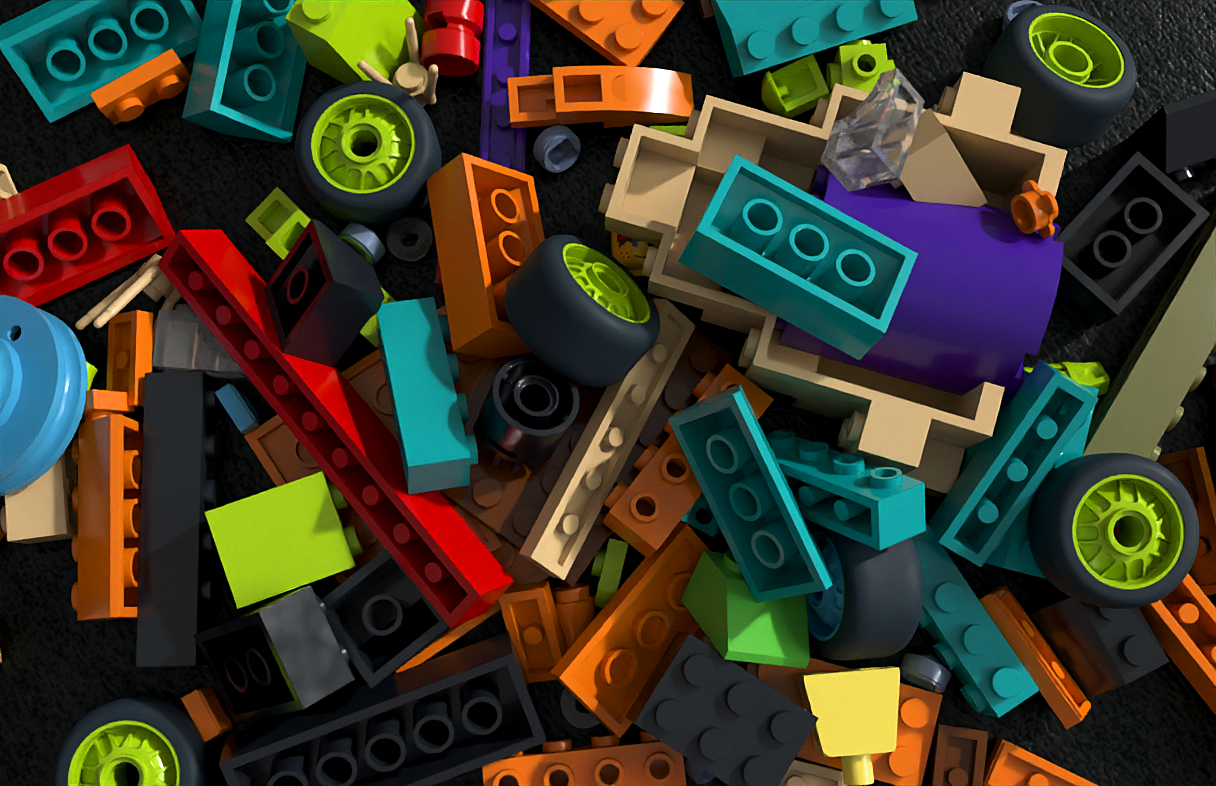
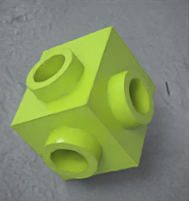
M859 39L850 41L844 46H839L833 62L828 63L826 67V84L829 91H832L835 83L890 99V88H893L895 84V64L893 60H887L886 43L871 44L869 40Z

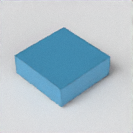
M228 383L215 392L240 432L247 435L265 423L245 392L234 384Z

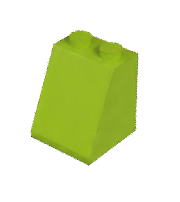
M296 0L285 17L308 64L344 84L371 80L358 68L357 64L361 60L376 69L389 82H393L397 69L410 61L405 19L411 17L414 20L419 52L421 38L427 32L424 29L423 18L408 0Z
M321 471L205 512L237 609L359 566L355 556L363 553L361 542L354 525L345 528L339 509L347 506L345 497L334 483L329 481L325 472Z

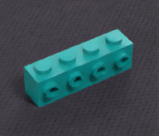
M434 297L382 303L379 311L376 313L377 337L408 494L467 486L470 484V465L478 464V450L474 434L465 435L463 423L469 420L468 407L464 392L456 393L454 383L459 382V370L455 353L447 354L445 344H450L446 315L438 316Z
M1039 360L995 424L992 437L984 440L928 522L938 543L982 567L989 555L999 547L1006 531L1015 518L1027 507L1034 491L1048 471L1053 469L1058 463L1063 450L1074 434L1086 423L1099 398L1080 383Z
M774 430L766 434V439L805 519L879 551L926 531L925 482L903 475L902 471L897 468L881 467L864 461V457L860 455L844 454L830 449L829 445L824 442H811L795 436V433L790 430Z
M926 522V531L911 537L918 553L923 580V603L918 627L921 629L925 627L935 642L932 647L936 656L949 671L953 669L963 684L960 690L973 710L977 713L981 712L982 714L999 718L1038 692L1039 688L943 546L938 543Z

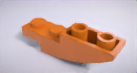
M632 66L553 67V75L507 78L512 129L603 122L604 128L634 126V124L650 125L688 122L691 111L694 109L691 74L670 70Z

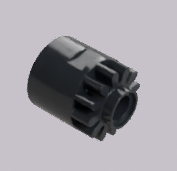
M536 356L519 357L506 363L497 373L474 424L473 431L482 436L477 449L479 451L491 449L494 452L490 460V464L493 466L500 464L502 459L508 460V468L511 473L515 474L521 464H526L530 471H535L541 460L548 461L578 413L580 401L575 382L561 375Z

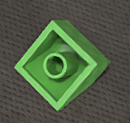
M704 550L682 595L681 601L723 659L806 669L810 661L807 594L756 603L731 550H727L725 553Z

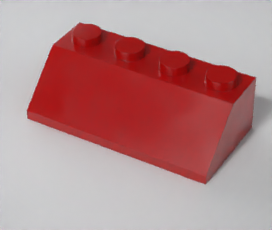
M129 144L0 201V295L16 297L37 307L158 252L171 244L176 234L152 181Z

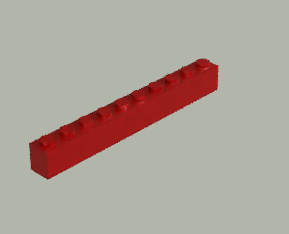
M221 229L179 230L157 264L173 286L448 626L453 628L486 613L514 582L510 575L439 490L408 494L398 441L335 366L333 368L282 353L264 292L267 284Z

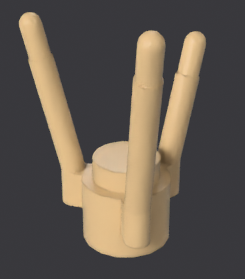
M407 17L405 19V28L410 61L397 69L393 82H389L376 69L363 60L359 61L357 66L372 81H380L396 86L410 94L424 107L426 104L432 105L436 103L435 88L438 78V67L433 64L427 72L420 65L414 20L411 17Z
M154 253L147 263L145 262L133 276L75 323L76 329L82 330L92 321H94L93 325L96 328H101L140 292H143L156 303L163 296L166 300L153 325L155 346L175 304L182 297L157 266L162 257Z

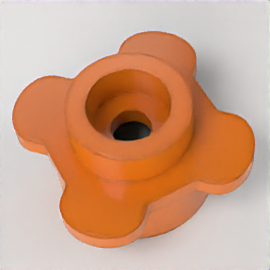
M1034 180L1025 181L1022 184L1023 193L1015 196L1011 202L1013 220L1016 226L1025 234L1039 231L1042 238L1052 237L1055 233L1053 220L1058 216L1057 201L1049 191H1041Z

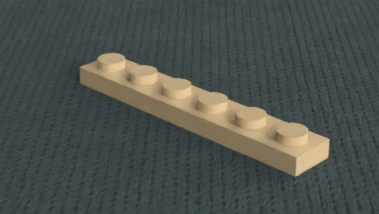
M654 298L653 301L660 316V332L656 342L625 377L617 383L607 386L519 552L521 556L552 577L565 580L603 503L608 497L696 327L668 299Z

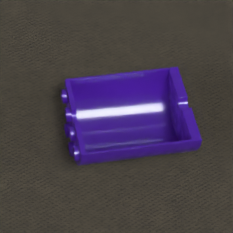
M829 161L827 166L819 164L811 187V193H815L813 195L815 198L918 253L886 333L860 360L777 316L774 328L782 330L778 345L959 396L966 394L983 382H988L1005 387L1000 407H1005L1014 398L1025 380L1023 369L1025 354L1037 355L1050 319L1063 259V243L1056 241L1061 230L1060 226L1053 223L1055 233L1047 239L1042 238L1039 231L1025 234L1016 226L1009 210L987 204L981 207L914 201L904 184L894 189L886 176Z

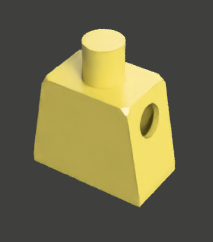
M881 666L797 673V683L804 708L819 718L811 730L817 753L823 757L841 756L844 785L873 784L874 775L871 754L894 752L896 749L900 687L899 667Z

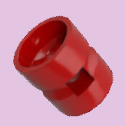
M426 0L423 25L427 32L421 38L419 56L421 66L429 70V67L435 64L438 67V74L453 77L469 76L478 71L481 45L477 38L482 34L485 11L484 5L479 0Z

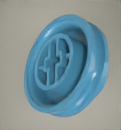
M0 295V496H5L27 487L38 480L57 462L70 444L79 426L86 403L88 386L85 355L73 331L56 316L16 297ZM21 329L20 337L14 341L15 333Z

